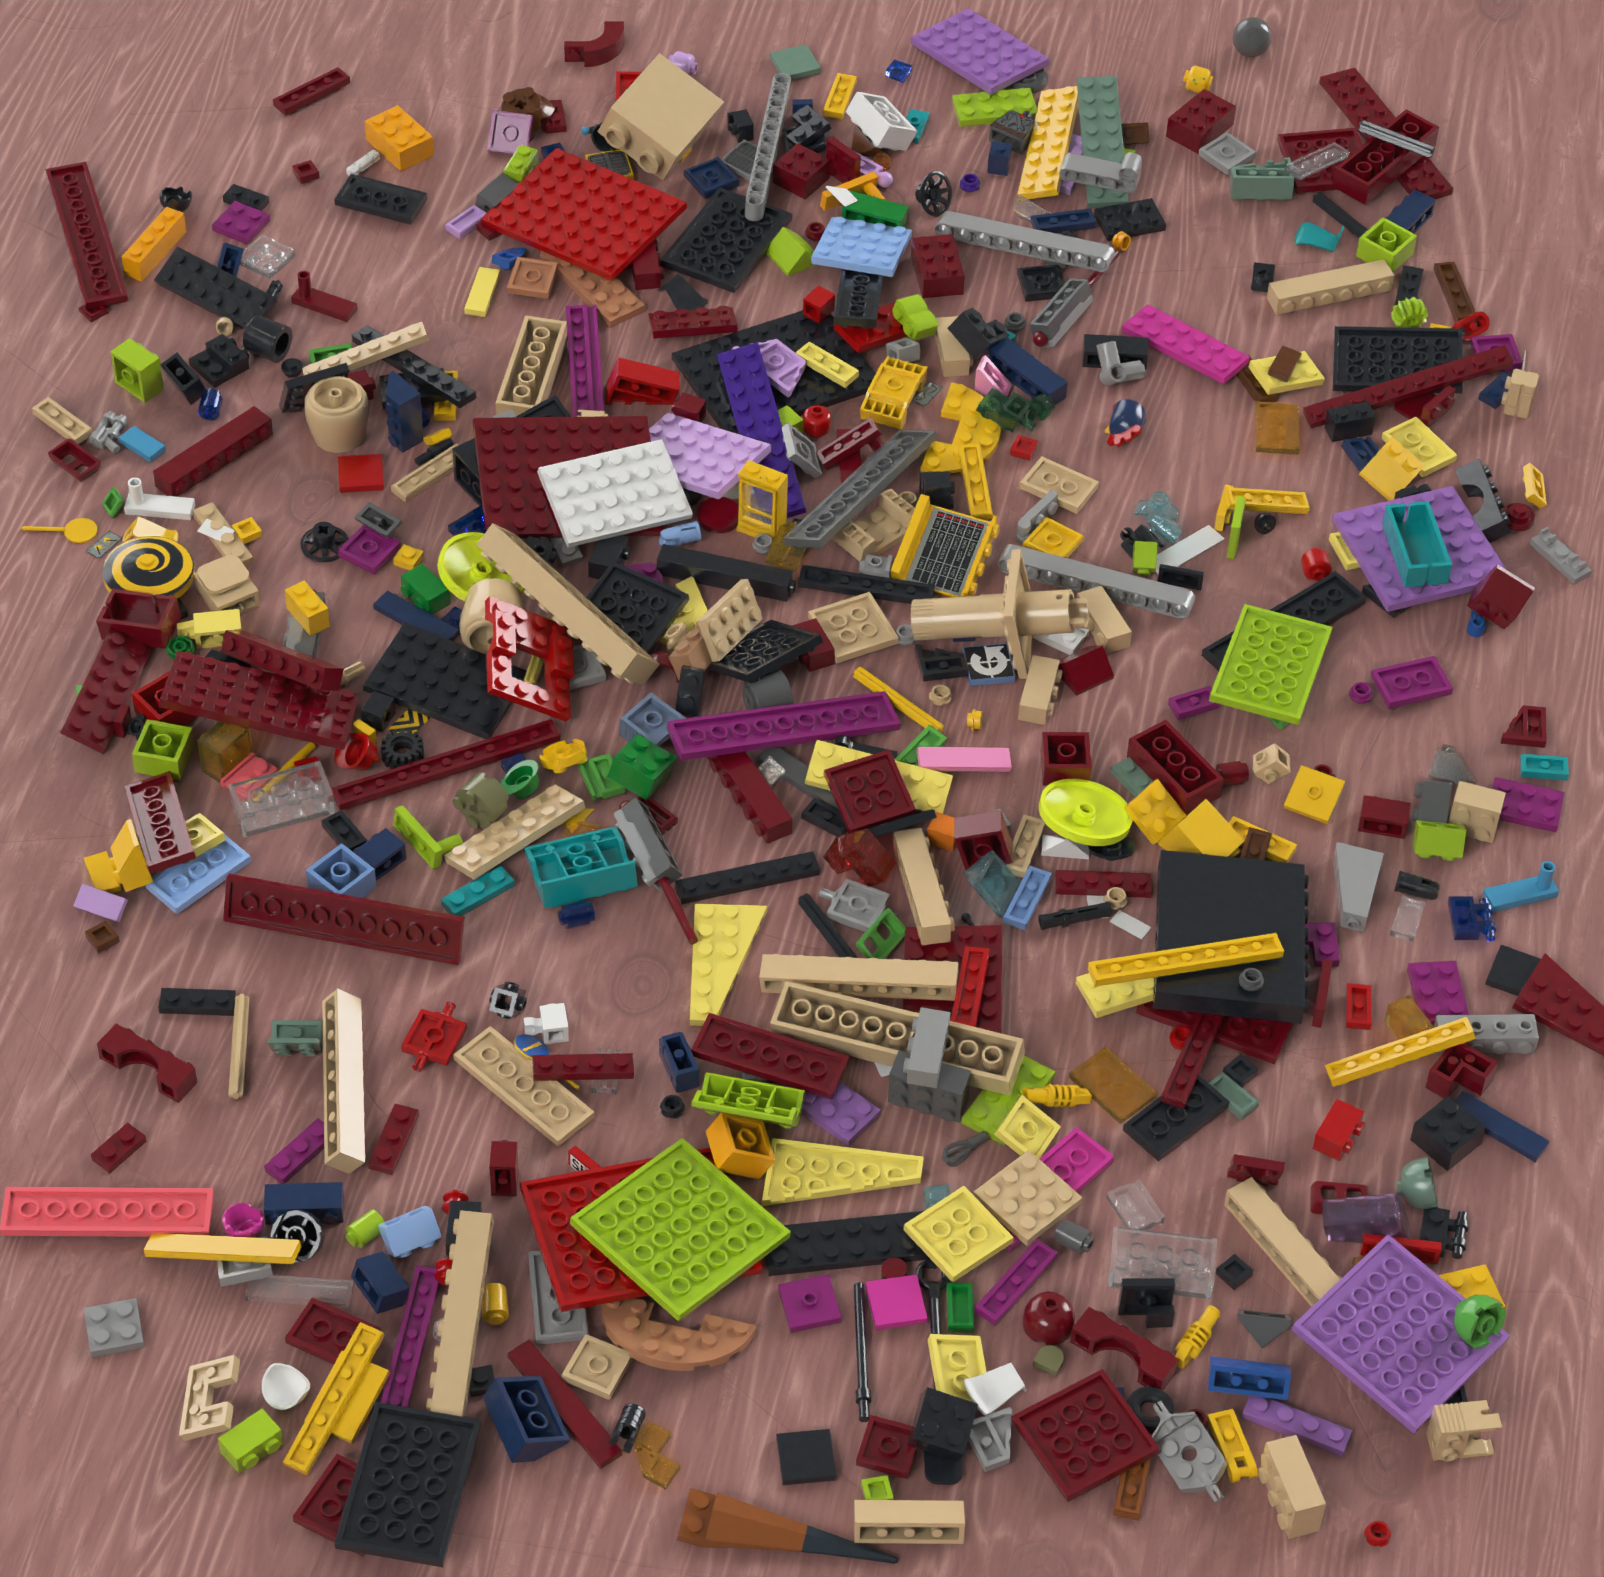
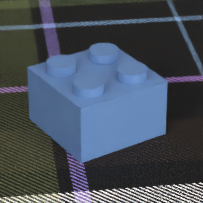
M342 843L306 869L307 885L310 889L363 898L376 888L375 869Z

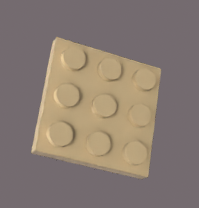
M870 592L808 611L809 620L817 618L835 648L834 661L836 664L898 644L899 637Z
M1029 1150L973 1192L974 1197L1026 1246L1082 1204V1197Z

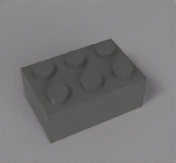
M899 1050L889 1073L888 1102L899 1107L917 1110L922 1114H931L941 1117L946 1121L960 1123L969 1099L971 1071L942 1063L937 1088L908 1084L907 1073H903L905 1057L910 1058L911 1053Z

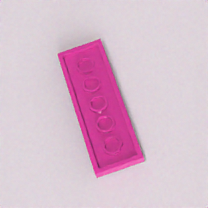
M1148 304L1122 325L1123 333L1131 337H1148V346L1223 385L1249 363L1250 356Z
M1076 1127L1044 1154L1040 1160L1073 1190L1079 1193L1114 1162V1156ZM998 1221L1014 1237L1013 1243L1006 1247L1012 1252L1022 1241Z

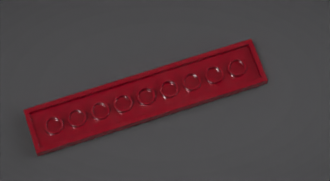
M1355 67L1320 77V85L1357 131L1362 120L1385 127L1396 118ZM1359 132L1366 142L1372 138L1370 135ZM1425 156L1420 158L1397 178V181L1409 195L1414 190H1417L1429 197L1438 199L1453 193V187L1432 161Z
M81 162L45 169L86 309L128 302L126 289L87 163Z
M230 873L226 877L224 922L453 965H459L465 917Z

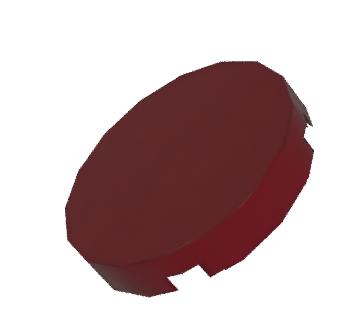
M721 497L720 499L708 498L698 507L697 520L699 525L709 532L711 530L716 531V533L730 532L738 526L739 505L726 497Z

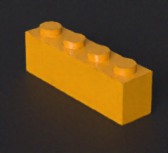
M166 207L121 256L125 276L142 282L186 233L184 213Z

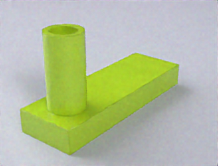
M403 805L395 808L393 826L432 869L441 866L442 855L463 844L459 834H454L436 842Z

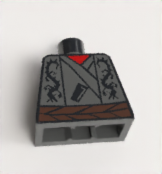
M1013 110L1008 111L990 125L989 141L1012 144L1011 150L1022 155L1030 142L1031 134L1034 130L1035 121L1033 115L1029 111H1024L1022 114Z

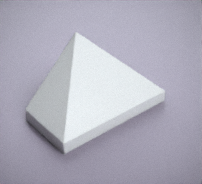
M1042 835L1041 856L1089 859L1088 845L1073 842L1062 836Z

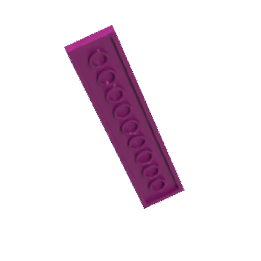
M884 691L667 721L666 729L680 761L811 743L817 740H832L840 735L853 737L896 731L900 729L901 723Z

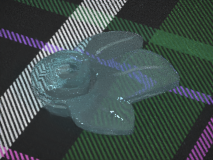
M1158 491L1153 493L1148 500L1138 502L1135 506L1134 514L1146 516L1147 524L1157 528L1162 526L1166 519L1177 520L1178 509L1170 504L1171 501L1166 493Z

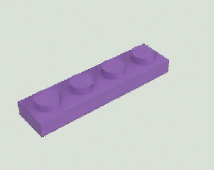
M1250 1396L1242 1413V1418L1287 1436L1297 1435L1299 1441L1343 1457L1352 1434L1350 1429L1265 1397Z

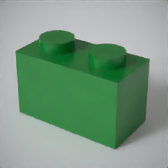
M420 564L401 575L400 590L406 598L411 599L418 608L433 615L451 604L450 590L425 565Z

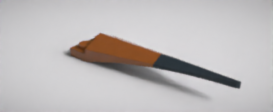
M692 1488L689 1491L677 1536V1541L700 1547L803 1552L892 1564L898 1563L899 1560L895 1556L859 1543H854L851 1540L718 1492L715 1495Z

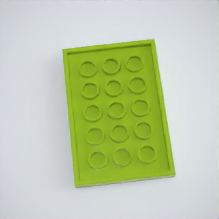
M1244 604L1212 688L1209 701L1299 725L1331 636L1332 627Z

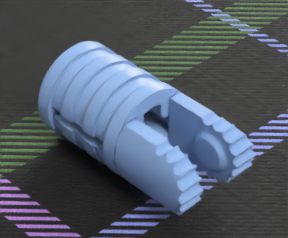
M697 521L662 530L660 532L659 545L676 546L701 541V532Z

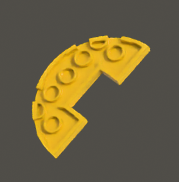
M951 382L941 410V417L960 421L952 444L934 441L926 451L920 472H950V474L960 472L962 475L958 445L980 444L983 461L985 462L992 457L999 445L1000 419L992 404L978 392L963 384Z

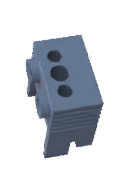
M650 692L620 718L619 736L630 742L639 734L660 746L670 738L666 729L667 721L686 718Z

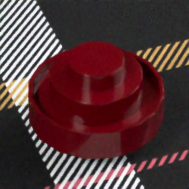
M1511 503L1503 510V512L1506 511L1511 521L1508 524L1509 529L1526 531L1534 524V510L1525 504Z

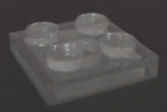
M261 234L243 251L240 265L271 279L296 256L295 249Z

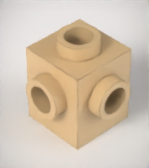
M1275 743L1254 754L1252 769L1255 776L1270 784L1291 772L1289 754Z

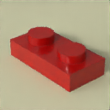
M1347 983L1346 1028L1371 1030V985Z

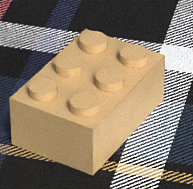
M1297 1435L1266 1442L1264 1453L1261 1454L1262 1462L1260 1468H1258V1475L1261 1483L1266 1484L1270 1505L1272 1507L1275 1506L1277 1510V1520L1281 1530H1285L1288 1539L1319 1532L1326 1502Z

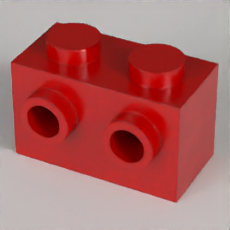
M1336 1099L1315 1134L1312 1149L1341 1161L1345 1153L1349 1154L1355 1142L1353 1140L1354 1136H1360L1365 1126V1122L1362 1121L1364 1111Z

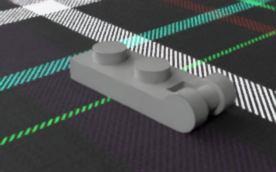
M1050 490L1018 521L1017 542L1023 544L1046 517L1056 513L1058 509V493Z

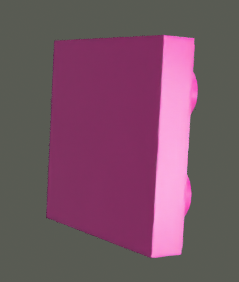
M917 1274L866 1282L865 1287L875 1331L927 1323V1314Z

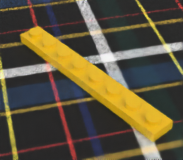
M1272 933L1088 962V971L1094 986L1097 987L1282 958L1284 949L1277 934Z

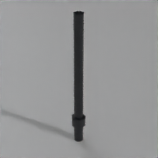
M855 1283L854 1308L858 1389L855 1392L856 1403L859 1405V1421L868 1422L870 1418L869 1404L872 1402L871 1390L868 1389L864 1284Z

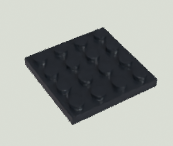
M616 562L610 564L586 597L649 655L690 600L689 594Z
M769 620L751 630L720 661L711 662L706 669L748 683H755L765 674L776 672L785 663L796 661L797 657L803 653L814 651L816 646L823 643L821 634Z

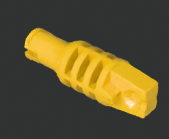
M1048 1084L1044 1088H1023L1022 1095L1031 1103H1043L1047 1107H1076L1079 1104H1090L1092 1097L1088 1089L1080 1088L1078 1085Z
M1208 1305L1199 1320L1191 1323L1175 1348L1177 1351L1175 1357L1179 1359L1177 1367L1185 1369L1192 1358L1196 1359L1211 1338V1329L1220 1317V1311L1216 1307Z

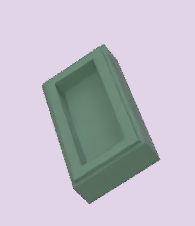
M1224 1072L1209 1082L1212 1087L1230 1101L1227 1109L1241 1121L1259 1107V1101Z

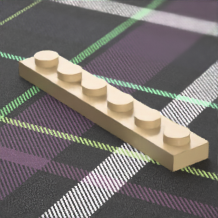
M421 321L303 367L302 370L304 375L347 363L349 370L352 371L427 342L429 338Z

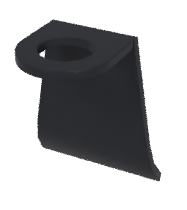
M677 274L657 289L660 291L665 287L676 309L696 310L697 308L704 307L708 302L680 274Z

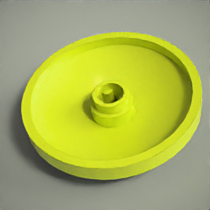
M468 532L452 537L444 544L438 557L437 566L441 580L450 592L463 601L466 600L470 587L476 582L497 578L514 584L509 580L511 576L508 573L504 574L495 567L497 563L494 560L491 562L481 554L483 550L476 544L484 533ZM516 585V587H517V588L520 590V592L522 593L524 587H522V586H521V587H518V586Z
M1062 779L1049 784L1043 790L1038 805L1040 816L1049 828L1068 840L1084 845L1107 846L1118 843L1128 835L1133 821L1124 809L1127 802L1119 794L1104 785L1083 779Z

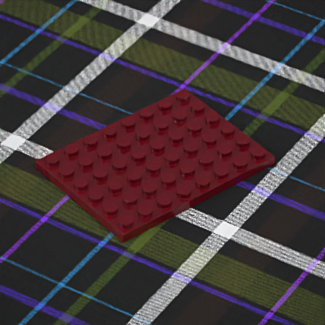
M648 417L474 418L472 423L485 530L487 531L492 523L514 533L519 538H528V536L534 538L539 536L563 538L537 473L538 468L651 442ZM663 525L623 534L622 536H661L660 532L664 529Z

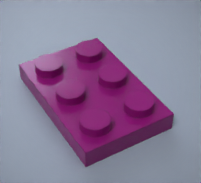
M1435 656L1371 671V678L1388 709L1452 695L1453 687Z
M1495 777L1492 789L1506 792L1499 820L1557 832L1564 792Z
M1456 961L1408 963L1407 973L1420 1027H1434L1436 1015H1469Z

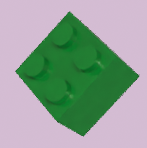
M637 734L614 756L607 777L647 801L670 778L677 757Z

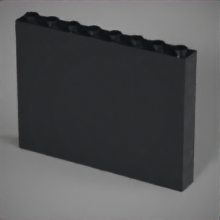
M1161 850L1157 876L1155 952L1276 933L1284 949V954L1282 958L1154 977L1153 1008L1301 1024L1303 1014H1308L1309 999H1305L1309 991V981H1305L1309 973V963H1305L1309 954V945H1305L1309 936V927H1305L1309 917V910L1305 909V906H1308L1309 892H1305V889L1308 888L1309 875H1305V865ZM1247 968L1259 970L1264 978L1262 988L1257 991L1243 989L1239 984L1240 974Z

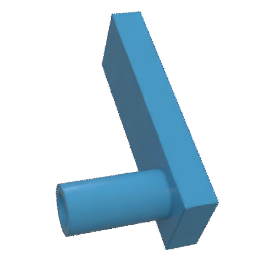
M1544 861L1541 864L1538 876L1485 888L1482 895L1491 912L1558 897L1559 890L1553 881L1555 865L1550 861Z

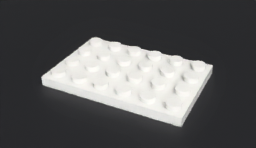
M662 439L539 467L537 471L567 548L690 519L693 515Z

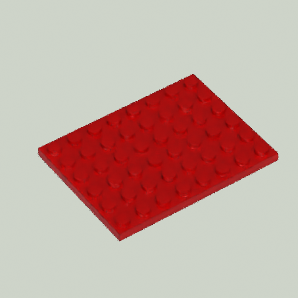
M556 148L514 188V191L503 198L496 208H491L481 218V223L510 238L613 281L687 209L686 201Z
M710 1147L697 1150L715 1165ZM653 1158L520 1182V1191L560 1312L648 1296L641 1287L571 1226L570 1218ZM758 1261L737 1278L761 1274L763 1268L761 1262Z

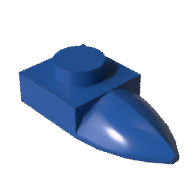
M525 248L503 250L492 255V263L498 265L501 269L510 270L514 267L517 257H523L526 250Z

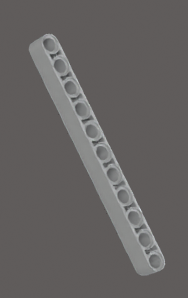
M785 73L774 75L746 195L745 217L750 221L761 220L765 211L773 174V164L776 161L790 98L791 77Z

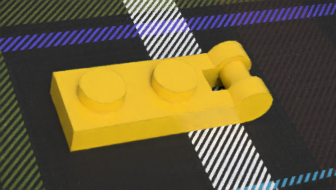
M1229 1409L1208 1414L1207 1421L1217 1447L1228 1463L1226 1469L1230 1482H1239L1244 1477L1249 1479L1258 1477L1257 1465L1234 1410ZM1243 1461L1245 1466L1238 1468L1236 1462Z

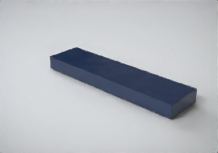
M388 590L373 603L374 610L401 625L405 622L451 641H454L459 636V630Z
M1464 1091L1455 1100L1486 1126L1485 1133L1535 1163L1549 1145V1140Z

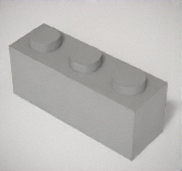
M921 1007L919 1017L914 1016L912 1031L915 1032V1036L909 1038L907 1052H911L910 1058L905 1057L903 1073H907L908 1084L937 1088L950 1026V1012Z

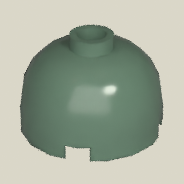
M1428 1157L1410 1161L1401 1171V1180L1396 1181L1399 1196L1404 1195L1407 1203L1413 1208H1437L1438 1198L1434 1194L1435 1182Z

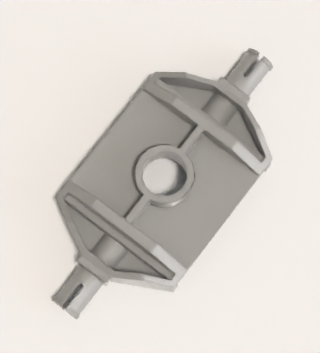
M1162 1401L1157 1402L1162 1412L1154 1404L1153 1409L1158 1414L1160 1423L1152 1438L1160 1448L1158 1456L1182 1493L1206 1491L1214 1503L1218 1504L1220 1502L1215 1496L1216 1493L1222 1502L1225 1497L1218 1489L1217 1482L1223 1476L1228 1463L1195 1412L1171 1414ZM1187 1449H1195L1197 1451V1456L1194 1460L1186 1461L1183 1459V1454Z

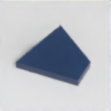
M224 242L215 266L237 277L244 248Z

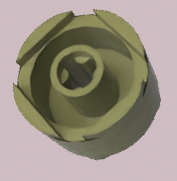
M477 773L456 792L455 798L452 800L453 805L467 818V823L474 829L489 827L510 807V804L507 805L506 802L509 796L504 787L495 778L489 780L484 777L485 773Z

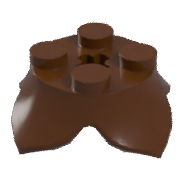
M526 87L505 93L498 110L533 115L531 142L540 130V120L552 116L555 108L547 98L534 92L532 87Z

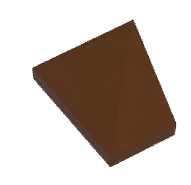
M856 126L854 128L853 151L862 156H887L883 148L880 149L873 145L871 138L863 134L860 127Z

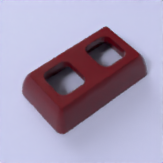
M66 439L48 451V455L54 463L80 482L96 473L101 465L100 460L71 439ZM67 455H72L76 458L70 464H65L61 461ZM81 466L88 467V469L82 472L81 474L75 471Z
M1315 1181L1310 1187V1211L1314 1214L1367 1218L1369 1216L1368 1188L1366 1185ZM1321 1189L1335 1190L1336 1199H1323L1321 1197ZM1346 1191L1361 1192V1201H1348Z

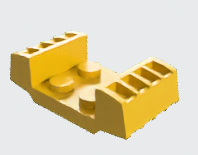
M887 356L883 364L881 363L867 390L860 408V418L867 420L872 417L876 423L902 429L906 423L907 408L915 392H921L925 385L928 367Z

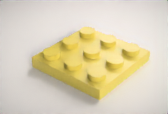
M965 1186L904 1224V1231L952 1282H955L1011 1245L1014 1238Z

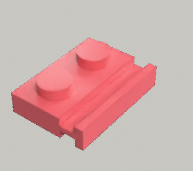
M252 752L220 780L223 788H228L229 792L247 802L278 771V768L261 757L257 758L255 753Z

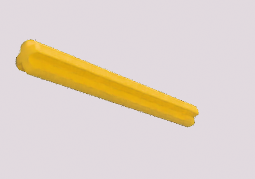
M863 667L855 669L853 677L874 693L885 691L891 705L922 727L926 728L930 725L938 732H943L944 725Z

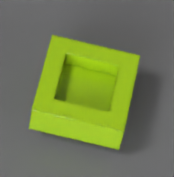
M888 1475L861 1480L864 1500H894Z

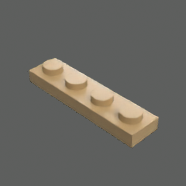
M213 502L192 510L193 517L200 526L206 519L212 520L210 525L213 530H219L223 526L231 528ZM235 532L233 534H222L221 541L209 537L223 557L235 555L245 567L254 564L253 556Z

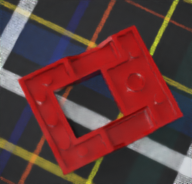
M489 596L485 600V620L493 623V639L486 655L488 693L564 722L568 721L571 718L569 680L574 676L573 639L567 637V627L565 625L561 626L546 617ZM516 649L544 659L545 689L512 677L511 658L516 654Z

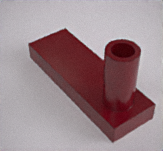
M300 271L297 274L298 289L291 296L292 304L344 322H348L357 311V303L311 288L310 273L308 271Z
M872 417L816 451L827 470L867 444L875 453L884 443L879 438L882 435Z
M1323 959L1316 1000H1309L1308 1014H1304L1313 1016L1311 1025L1313 1027L1321 1028L1333 962Z

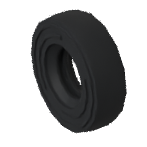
M1147 1386L1132 1392L1127 1403L1146 1430L1152 1434L1159 1425L1160 1418L1158 1415L1153 1418L1144 1416L1140 1412V1406L1151 1402L1156 1404L1162 1412L1157 1403L1162 1401L1171 1414L1174 1412V1406L1166 1392L1156 1387Z

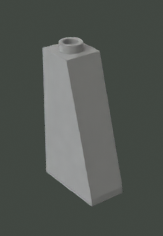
M1337 842L1333 865L1340 927L1364 932L1384 853Z

